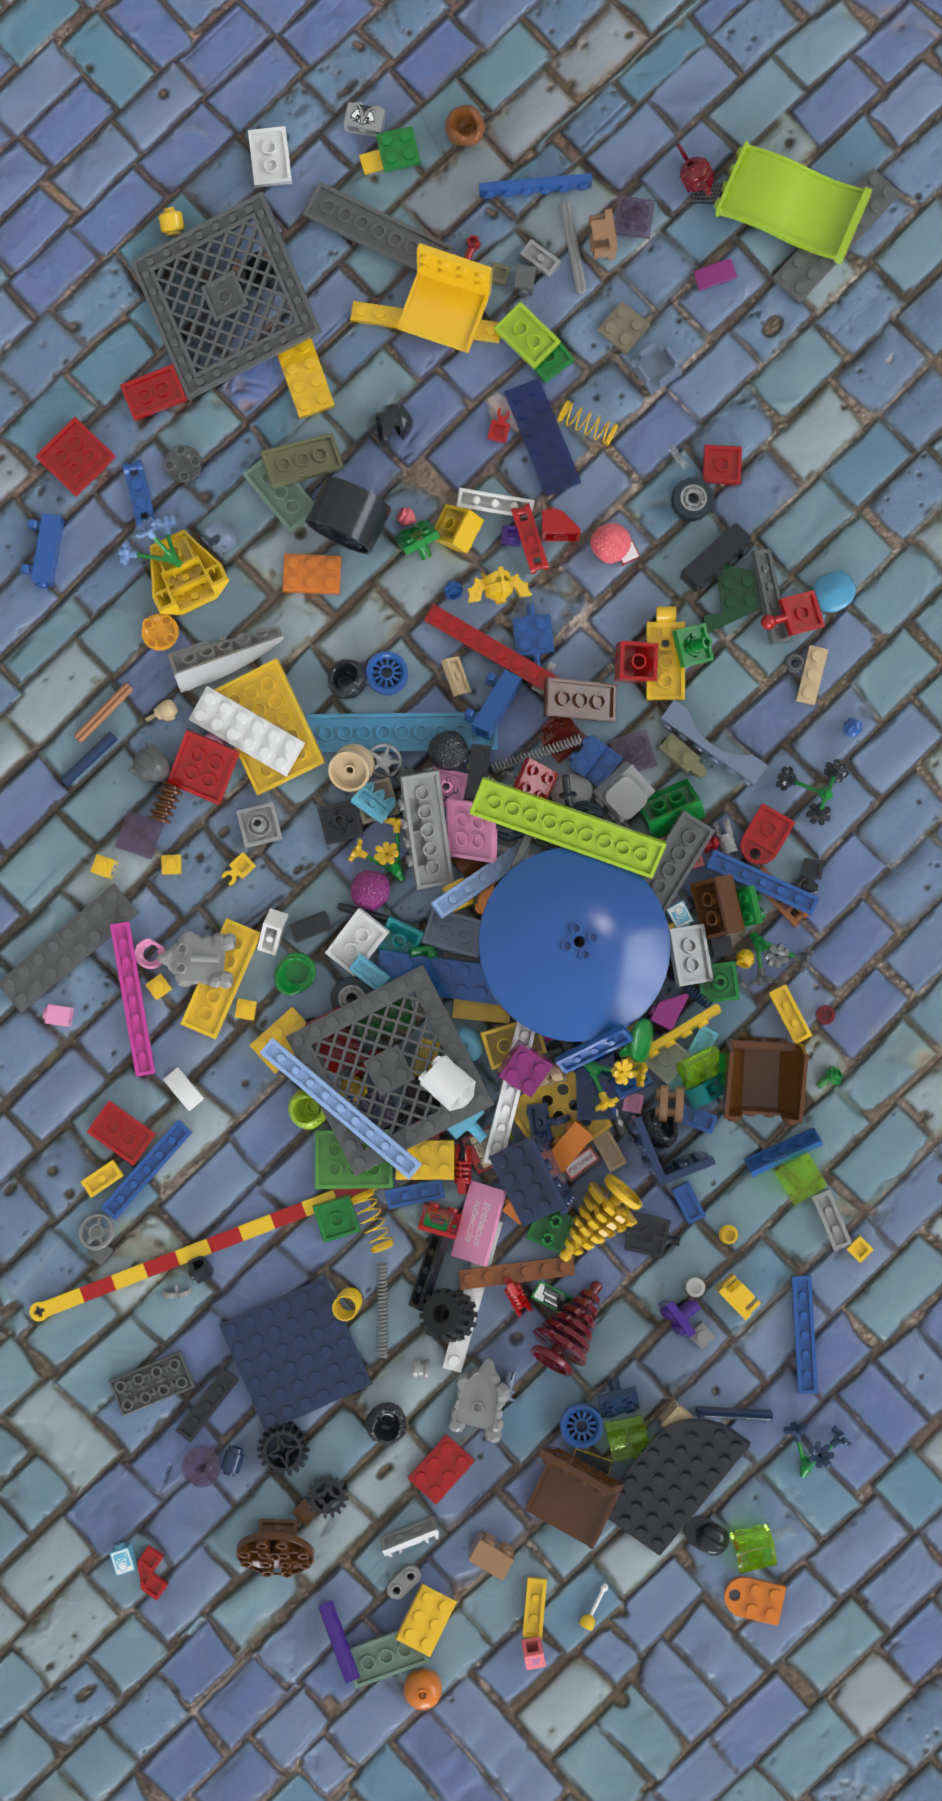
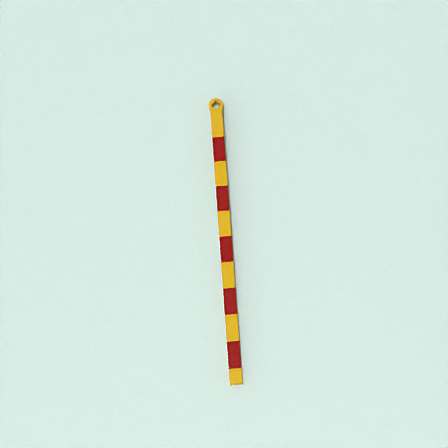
M333 1189L46 1301H37L30 1307V1316L35 1321H43L48 1316L188 1263V1261L198 1256L209 1255L315 1214L312 1205L350 1194L352 1198L364 1191H375L377 1189ZM37 1306L40 1309L44 1308L45 1311L42 1313V1316L35 1313Z

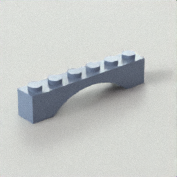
M673 700L659 720L662 722L661 726L663 728L676 732L677 737L683 742L689 741L693 744V749L699 753H706L710 761L723 765L727 773L740 777L739 781L746 786L751 785L753 787L768 767V765L754 755L731 754L713 746L696 728L690 710L676 700Z

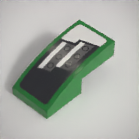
M539 1280L530 1296L547 1307L560 1312H564L561 1307L564 1304L570 1305V1301L573 1299L572 1296L542 1280Z

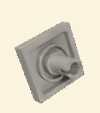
M274 802L236 811L245 848L283 839Z

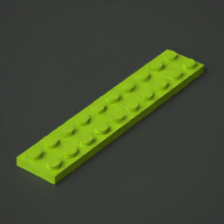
M482 777L469 814L651 879L667 845L663 840L486 777Z

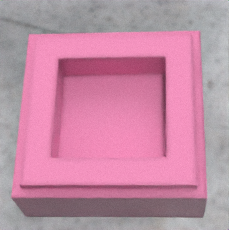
M635 1093L624 1098L621 1110L641 1114L644 1095Z

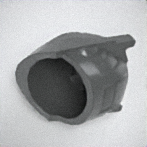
M146 742V747L136 754L133 760V767H129L128 770L146 782L161 783L162 781H167L171 772L168 758L155 746Z

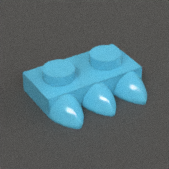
M368 782L354 795L351 803L382 824L392 812L396 801L394 797L383 801L385 791L378 790L373 793L374 783Z

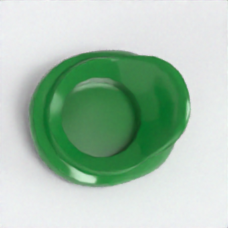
M293 952L283 957L274 970V980L277 989L282 994L291 996L300 994L309 988L314 982L317 973L314 961L308 955L301 952Z
M649 1019L637 1021L631 1031L633 1041L624 1046L619 1053L620 1057L630 1056L636 1063H644L648 1059L653 1039V1025Z

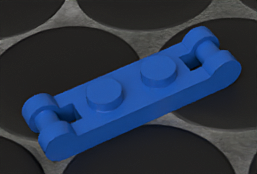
M141 459L136 460L132 464H122L136 524L141 525L142 521L147 520L149 517L155 520V513ZM137 470L138 475L132 476L131 472ZM148 513V517L142 519L141 515Z

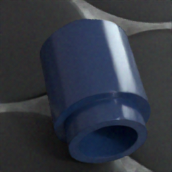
M229 1445L228 1450L225 1451L220 1468L224 1470L223 1474L228 1476L239 1474L244 1458V1449Z

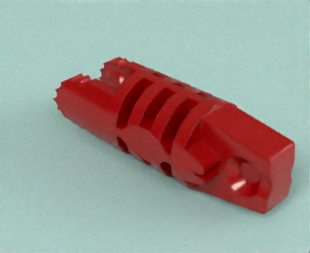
M460 1144L454 1145V1183H457L458 1194L468 1193V1184H471V1145L465 1147V1158H461Z
M510 1275L503 1278L507 1286L504 1292L517 1317L522 1316L520 1309L526 1307L529 1312L533 1311L520 1283H514Z

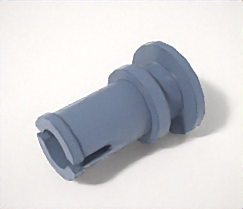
M506 1370L504 1384L509 1388L510 1394L507 1401H515L511 1397L512 1393H515L513 1389L518 1373Z

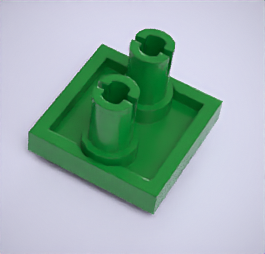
M755 885L736 889L744 927L763 923L766 914H761L765 910L759 906L758 901L761 900V895L757 896L760 892L756 891Z
M558 1210L533 1222L525 1238L560 1254L565 1246L566 1237L570 1235V1228L574 1226L575 1217L566 1213L561 1215Z

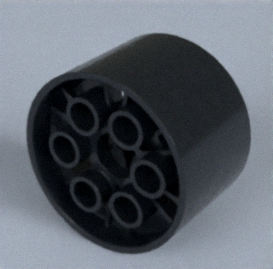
M327 476L306 517L305 523L330 541L352 551L369 555L390 515L391 507L385 501L358 485L337 477Z

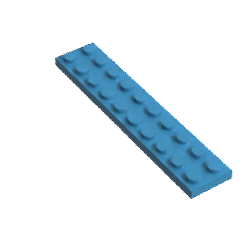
M465 712L307 714V722L321 753H337L341 747L352 743L360 744L368 750L376 744L389 743L400 752H428V746L432 738L436 734L447 730H454L460 733L466 741L469 751H471L472 744L492 746L491 751H498V726L488 741L472 733V723L464 720ZM379 747L374 752H385L387 747Z

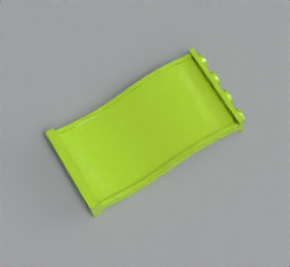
M745 141L743 148L739 147L735 157L737 158L736 164L732 163L728 173L730 175L729 180H725L721 189L723 194L721 198L718 197L714 205L716 209L715 216L718 218L723 216L751 225L793 246L833 259L835 263L842 265L870 199L872 189L868 187L863 189L834 180L792 159L749 145V142Z

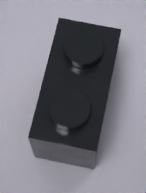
M325 910L289 924L296 943L333 929Z

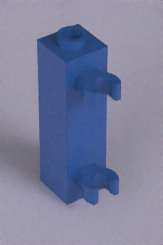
M42 513L41 521L28 519L27 527H30V530L39 531L33 566L21 564L20 572L25 575H32L31 581L36 584V587L47 589L48 586H54L65 521L62 516Z
M504 670L501 677L489 672L486 676V684L494 688L480 712L477 714L474 710L467 708L464 713V720L472 723V733L488 741L521 688L522 678L507 670Z

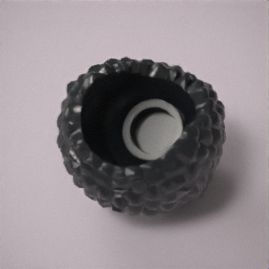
M342 659L337 661L331 668L327 681L328 688H330L333 695L338 698L351 699L356 698L363 692L367 685V673L361 663L351 659Z
M447 730L436 734L428 746L429 758L438 769L445 771L463 767L469 758L466 741L460 733L454 730Z
M654 1108L644 1113L641 1118L653 1147L664 1149L672 1146L678 1137L677 1123H674V1117L667 1116L666 1122H660L658 1117H655Z
M381 1403L375 1406L366 1417L367 1433L377 1443L387 1445L398 1442L406 1433L405 1414L402 1408L395 1403Z

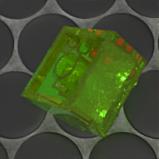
M768 1524L756 1525L745 1530L739 1529L730 1533L739 1574L777 1565L775 1544Z

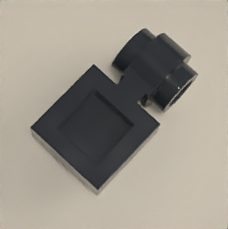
M809 858L803 859L801 878H807L806 882L802 881V890L813 895L817 894L818 884L814 880H821L824 861Z

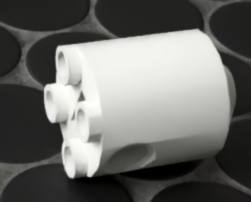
M438 1055L431 1063L433 1067L429 1071L425 1070L418 1078L421 1081L420 1085L427 1089L449 1111L464 1108L474 1097L476 1081L454 1064L447 1055Z

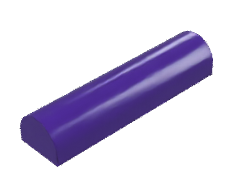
M333 1600L319 1605L318 1609L345 1683L360 1678Z

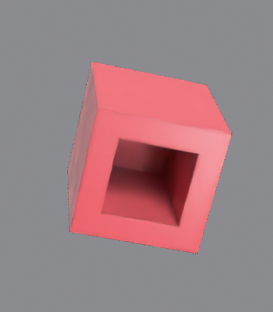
M541 1636L521 1640L526 1669L546 1667Z

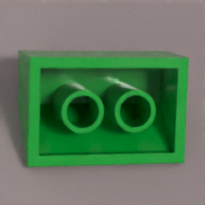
M688 779L653 793L647 799L646 805L639 811L648 832L654 838L668 834L682 810L698 820L706 817L701 799Z

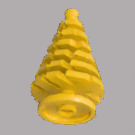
M608 1173L604 1179L607 1188L603 1185L599 1188L598 1182L592 1181L589 1183V1192L585 1193L584 1203H581L578 1210L580 1216L576 1215L574 1218V1224L577 1227L571 1226L569 1234L572 1238L566 1237L564 1242L566 1248L559 1254V1257L564 1262H568L573 1254L577 1256L583 1254L584 1250L582 1247L589 1251L595 1247L594 1243H603L605 1241L604 1237L608 1236L609 1239L616 1235L615 1229L617 1233H621L626 1230V1226L632 1227L637 1223L636 1218L633 1217L627 1206L633 1210H639L643 1203L636 1193L618 1177Z

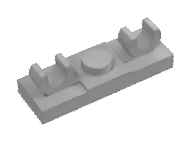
M432 1516L380 1537L384 1556L388 1555L391 1558L393 1557L392 1553L399 1551L401 1554L402 1549L413 1546L423 1540L429 1543L428 1538L433 1536L438 1539L439 1531L435 1517Z

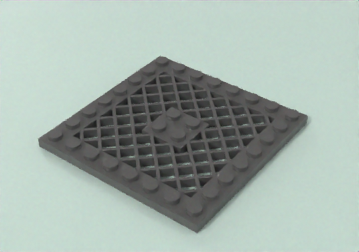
M263 192L252 196L130 261L189 400L322 333ZM247 226L254 228L251 237L244 236ZM240 228L239 233L233 232L236 229ZM258 233L261 237L262 242L256 240ZM230 235L237 237L234 246L227 244ZM224 236L222 242L217 241V239ZM242 239L249 241L246 251L239 248ZM214 243L220 245L218 255L211 253ZM254 243L261 245L258 255L251 253ZM207 245L206 251L200 249ZM226 248L232 250L229 259L223 257ZM265 250L269 256V259L263 257ZM198 252L204 254L201 264L194 262ZM238 252L244 254L242 263L235 262ZM191 254L189 259L183 258ZM209 256L216 258L213 268L206 266ZM250 256L256 258L253 268L246 266ZM181 261L188 263L185 272L178 270ZM221 261L228 263L225 272L218 270ZM261 261L268 262L265 272L258 270ZM174 263L173 268L168 267V265ZM193 265L200 267L197 276L190 275ZM233 265L240 267L238 274L235 270L231 271ZM272 268H274V271L277 276L270 274ZM165 269L171 271L168 281L162 279ZM205 269L211 271L208 281L202 279ZM245 269L252 271L249 281L242 279ZM176 274L183 276L180 285L174 283ZM216 274L223 275V276H221V277L215 279ZM257 274L263 275L261 285L254 283ZM188 278L195 280L192 290L185 287ZM269 278L276 280L273 289L266 288ZM161 282L167 284L165 291L162 287ZM200 282L205 284L201 287L203 294L197 292ZM241 282L247 284L245 292ZM280 285L284 294L277 292ZM172 286L178 288L175 298L169 296ZM252 286L259 289L256 298L249 296ZM184 291L190 293L187 302L181 300ZM264 291L271 293L268 303L261 300ZM196 295L202 297L199 307L193 305ZM276 295L283 297L280 307L273 305ZM168 299L174 301L172 308ZM248 300L254 301L251 311L246 310V308L250 307ZM206 302L210 308V311L204 309ZM287 302L290 306L291 311L285 309ZM179 303L186 306L183 315L176 313ZM259 304L266 306L263 315L256 313ZM191 308L197 310L195 319L188 318ZM271 308L278 310L275 320L268 318ZM203 312L209 314L206 324L199 322ZM243 312L250 314L246 324L240 322ZM283 312L290 314L287 324L280 322ZM236 314L235 319L228 318V317H230V316ZM175 316L178 317V318H181V321H180V324H179V325H178V322H177ZM254 317L261 318L259 328L252 326ZM213 320L217 323L220 322L218 328L211 326ZM186 321L193 323L190 332L183 330ZM226 321L233 323L230 333L223 330ZM267 321L274 323L270 333L264 331ZM198 325L205 327L202 337L195 335ZM238 325L245 327L242 337L235 335ZM279 325L282 326V327H285V328H283V329L277 331ZM210 329L217 331L213 341L207 339ZM250 329L257 332L254 341L247 339ZM183 334L188 335L186 342L183 337ZM222 334L228 336L225 345L219 344ZM262 334L267 335V337L260 340ZM193 338L200 340L197 350L191 348ZM233 338L240 340L237 350L230 348ZM205 342L212 344L209 354L202 352ZM245 342H246V343H249V344H252V345H250V346L244 348ZM217 346L224 349L221 358L214 356ZM190 351L195 352L194 359L192 358ZM229 351L234 352V354L227 357ZM201 355L207 357L204 367L198 365ZM213 359L216 360V361H219V362H217V363L211 365V362H212Z
M424 965L286 1036L295 1057L334 1090L344 1093L343 1097L346 1100L348 1095L356 1097L355 1107L357 1109L361 1099L370 1102L367 1112L359 1111L368 1118L378 1119L377 1126L381 1128L383 1121L391 1123L392 1126L388 1135L405 1150L495 1105ZM415 992L418 998L410 996L409 994ZM403 998L401 1007L392 1004ZM407 998L417 1001L414 1011L405 1009ZM420 1003L426 1015L418 1013ZM386 1007L384 1016L375 1013ZM390 1007L400 1010L397 1020L387 1017ZM403 1011L413 1014L410 1024L400 1021ZM416 1015L426 1018L423 1028L413 1026ZM369 1016L366 1025L358 1022ZM373 1016L382 1018L379 1029L370 1026ZM386 1020L395 1023L393 1033L383 1030ZM429 1021L435 1032L426 1030ZM399 1024L408 1027L406 1037L396 1035ZM352 1025L349 1034L341 1031ZM356 1025L365 1027L362 1038L353 1035ZM412 1028L422 1031L419 1041L409 1039ZM369 1029L378 1032L375 1042L366 1039ZM382 1033L391 1036L388 1046L379 1044ZM425 1033L434 1035L432 1046L422 1043ZM335 1034L332 1043L323 1040ZM339 1034L348 1037L345 1047L336 1044ZM395 1037L404 1040L402 1049L399 1044L392 1047ZM352 1038L361 1041L358 1051L349 1048ZM437 1039H439L443 1049L435 1047ZM365 1042L374 1045L371 1055L362 1053ZM408 1042L417 1044L414 1055L405 1052ZM317 1043V1047L315 1050L313 1045ZM322 1043L331 1046L328 1056L319 1053ZM421 1046L430 1048L427 1059L418 1056ZM335 1047L344 1050L341 1060L332 1057ZM377 1047H381V1048L387 1049V1050H385V1051H383V1052H381V1053L375 1055V1054H376V1051H377ZM434 1050L442 1052L443 1056L447 1055L454 1064L476 1081L472 1100L464 1108L449 1111L443 1105L441 1107L432 1105V1094H430L428 1103L418 1100L421 1090L429 1091L422 1087L420 1083L419 1085L410 1083L416 1079L414 1073L420 1075L423 1073L414 1070L417 1059L426 1062L424 1071H428L429 1064L433 1062L431 1058ZM348 1051L357 1054L354 1064L345 1062ZM404 1055L413 1058L411 1066H409ZM318 1056L327 1059L324 1067ZM360 1056L370 1058L363 1062L366 1068L358 1066ZM331 1060L340 1063L337 1073L328 1071ZM343 1064L353 1067L350 1077L341 1075ZM356 1069L366 1071L363 1082L353 1079ZM327 1074L335 1076L333 1085ZM369 1075L374 1085L366 1083ZM339 1078L349 1080L346 1090L336 1088ZM352 1082L361 1084L358 1095L349 1092ZM404 1085L402 1094L393 1092ZM408 1085L418 1088L415 1099L405 1096ZM365 1086L374 1089L371 1099L362 1096ZM377 1092L380 1097L387 1094L385 1103L375 1100ZM391 1095L401 1097L398 1107L388 1105ZM404 1099L413 1101L411 1112L401 1109ZM417 1103L427 1106L424 1116L414 1113ZM374 1104L383 1106L380 1116L371 1114ZM320 1105L355 1176L386 1161L371 1147L365 1149L363 1144H368ZM430 1107L440 1110L428 1116ZM387 1108L396 1110L393 1121L384 1118ZM400 1112L409 1115L406 1125L397 1122ZM413 1116L422 1119L410 1126ZM396 1125L405 1128L393 1134Z

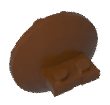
M259 1519L258 1533L248 1535L238 1542L236 1557L242 1567L262 1573L264 1577L281 1575L282 1577L290 1578L293 1574L311 1567L314 1562L315 1551L310 1543L297 1536L298 1519ZM274 1568L282 1569L281 1573H273Z

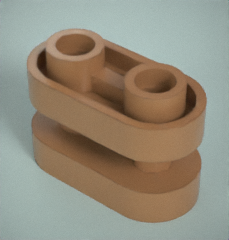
M660 1085V1089L656 1088V1100H659V1106H655V1117H658L660 1122H666L667 1116L674 1117V1123H682L684 1087L676 1086L675 1092L668 1091V1085ZM668 1099L675 1100L674 1109L668 1108Z

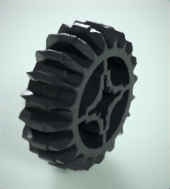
M286 1423L282 1424V1428L275 1424V1430L269 1427V1434L263 1432L262 1436L265 1439H259L258 1443L263 1445L257 1447V1451L263 1452L258 1455V1459L264 1458L261 1465L268 1464L266 1469L268 1472L273 1468V1475L281 1471L280 1475L284 1477L285 1471H287L288 1475L291 1476L292 1469L296 1473L299 1472L298 1465L304 1467L305 1463L303 1460H308L309 1458L308 1455L304 1454L310 1452V1448L304 1447L309 1444V1440L302 1441L306 1434H298L301 1430L300 1427L296 1431L292 1430L294 1424H291L289 1428H286ZM283 1435L292 1437L296 1443L286 1441ZM277 1436V1446L268 1451L269 1441ZM281 1444L288 1448L286 1455L279 1451ZM299 1448V1456L290 1463V1453ZM270 1456L281 1458L284 1464L275 1462Z

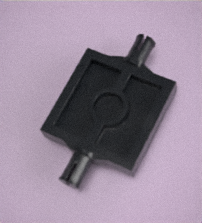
M635 1211L632 1214L636 1218L637 1223L632 1227L626 1226V1230L621 1232L626 1234L624 1250L663 1258L664 1249L668 1244L679 1246L681 1238L669 1235L671 1220Z

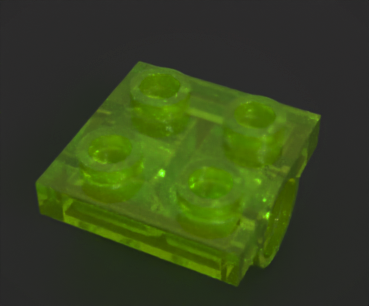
M716 1045L709 1046L695 1053L694 1056L676 1063L677 1072L682 1078V1085L686 1090L698 1086L702 1081L713 1078L719 1073V1049Z
M642 1414L604 1422L613 1462L636 1458L649 1442Z

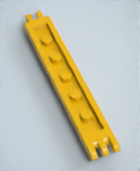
M718 1004L711 1006L652 1042L649 1058L652 1059L660 1054V1049L664 1047L668 1049L675 1045V1040L680 1037L683 1039L693 1034V1029L697 1027L701 1029L708 1025V1020L721 1013V1007ZM630 1056L626 1058L628 1063H632L633 1069L642 1064L636 1063ZM605 1071L597 1077L599 1083H605L614 1078L609 1071Z

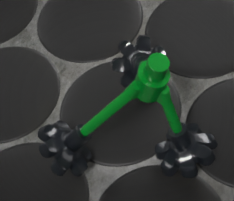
M834 759L833 764L827 762L824 775L829 776V785L820 789L798 781L792 767H783L781 769L782 773L778 774V779L780 780L776 782V787H781L782 791H787L788 787L798 785L818 793V796L822 798V802H819L817 805L812 803L809 806L811 810L806 812V816L812 817L810 819L812 824H816L818 821L819 825L823 826L825 821L829 822L831 816L828 813L831 812L829 806L825 807L827 800L833 797L832 786L834 781L836 780L840 783L843 781V778H847L849 772L846 771L847 765H840L839 759Z

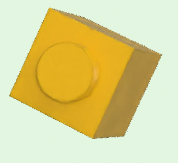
M96 854L90 872L112 880L118 861Z

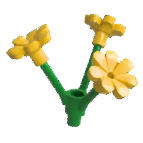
M400 817L386 818L384 823L393 825L395 843L390 845L389 842H384L383 847L380 845L376 846L375 850L378 853L373 858L366 851L362 850L363 840L359 838L357 846L353 848L348 861L352 862L358 856L364 860L368 859L391 872L400 882L405 879L400 861Z
M628 1059L615 1062L614 1067L602 1066L594 1061L583 1065V1067L587 1068L586 1071L590 1072V1076L599 1091L598 1096L601 1102L595 1107V1111H605L608 1107H614L615 1103L619 1102L617 1097L608 1098L606 1092H603L597 1079L602 1070L611 1072L612 1076L616 1077L615 1082L618 1084L626 1085L628 1083L627 1078L632 1079L634 1077L636 1079V1086L644 1087L646 1077L644 1073L648 1070L646 1062L638 1066L637 1070L632 1069L633 1065L628 1063Z

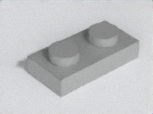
M532 239L520 253L521 258L549 278L561 264V260Z

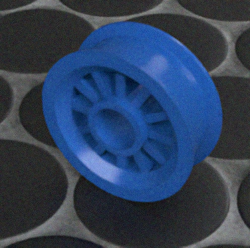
M389 651L380 652L374 655L367 664V681L375 692L381 695H393L401 691L408 680L407 665L398 654ZM390 669L392 675L389 678L383 677V670Z
M577 1402L568 1406L560 1418L562 1436L567 1443L576 1448L593 1446L598 1442L603 1433V1420L599 1411L591 1404L585 1402ZM579 1421H585L587 1426L580 1430L576 1427V1424Z

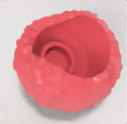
M608 523L598 527L590 540L591 548L595 555L608 564L622 560L627 555V552H629L630 543L632 542L628 531L617 523Z

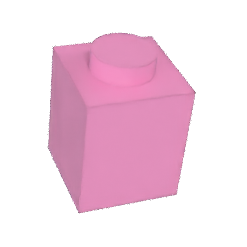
M48 1004L47 1008H44L43 1019H45L47 1024L71 1027L74 1008Z

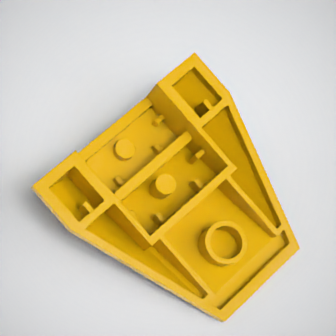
M183 529L170 536L176 554L183 562L179 569L169 562L150 559L152 598L160 614L184 615L217 599L229 582L222 564ZM167 538L161 540L163 545L169 550ZM157 543L150 545V555L164 556L165 552Z

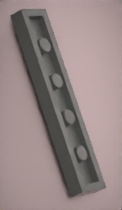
M771 549L754 550L751 552L763 615H782L778 602L781 596ZM785 622L778 623L773 629L767 630L770 645L790 641Z

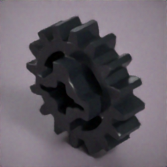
M331 1474L328 1475L327 1479L321 1475L320 1481L316 1478L314 1479V1486L309 1484L308 1488L311 1492H307L306 1496L311 1497V1499L307 1500V1504H312L311 1512L315 1509L317 1510L316 1516L323 1513L324 1519L327 1518V1514L334 1518V1512L341 1514L340 1507L346 1508V1504L343 1501L349 1499L348 1496L344 1495L348 1492V1489L342 1488L345 1484L344 1481L338 1483V1476L333 1480L331 1479ZM325 1484L323 1489L316 1491L319 1486ZM332 1484L339 1489L340 1493L333 1490ZM326 1492H330V1496H333L328 1501L322 1496L326 1495ZM315 1499L322 1503L323 1508L317 1505ZM334 1502H339L335 1507L330 1509V1506Z

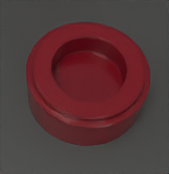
M827 1005L820 1006L815 1013L816 1020L823 1025L832 1023L835 1019L834 1009Z

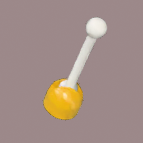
M605 1583L600 1587L601 1591L590 1614L583 1615L579 1620L578 1624L587 1630L592 1631L595 1626L593 1614L604 1592L608 1590V1585Z

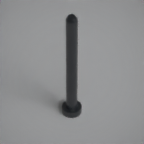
M338 903L337 909L355 914L359 907ZM363 909L377 921L387 923L390 917ZM396 918L416 929L420 927L421 921L416 920L414 923Z

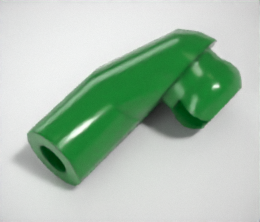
M432 945L408 949L409 957L427 955L429 959H433L438 955L437 949Z

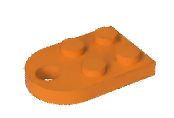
M737 1576L726 1585L724 1601L730 1612L736 1616L778 1626L787 1587L786 1585L749 1576ZM733 1589L740 1592L739 1597L736 1599L729 1597V1592Z

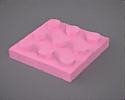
M454 798L446 799V828L450 856L490 863L497 862L496 823L469 814L473 801Z

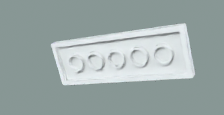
M206 686L189 718L193 723L284 776H288L305 745L304 741Z

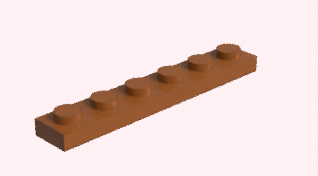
M573 1255L568 1262H564L560 1257L460 1269L458 1270L460 1290L504 1285L503 1278L509 1275L514 1283L575 1275Z

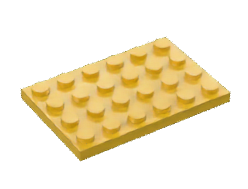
M276 658L214 689L305 742L288 776H284L235 747L236 750L240 751L239 757L257 795H261L326 763L279 659Z

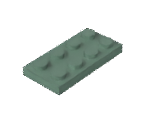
M262 459L242 474L290 534L305 523L314 501L298 482L271 489Z
M399 1629L350 1646L360 1674V1678L353 1680L355 1688L363 1687L429 1663V1656L396 1640L395 1636Z

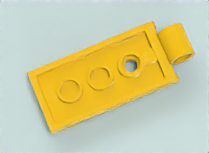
M657 606L656 622L646 621V642L659 643L657 682H646V701L685 700V668H680L672 634L674 630L685 628V621L676 622V606ZM662 641H668L669 646L663 647Z

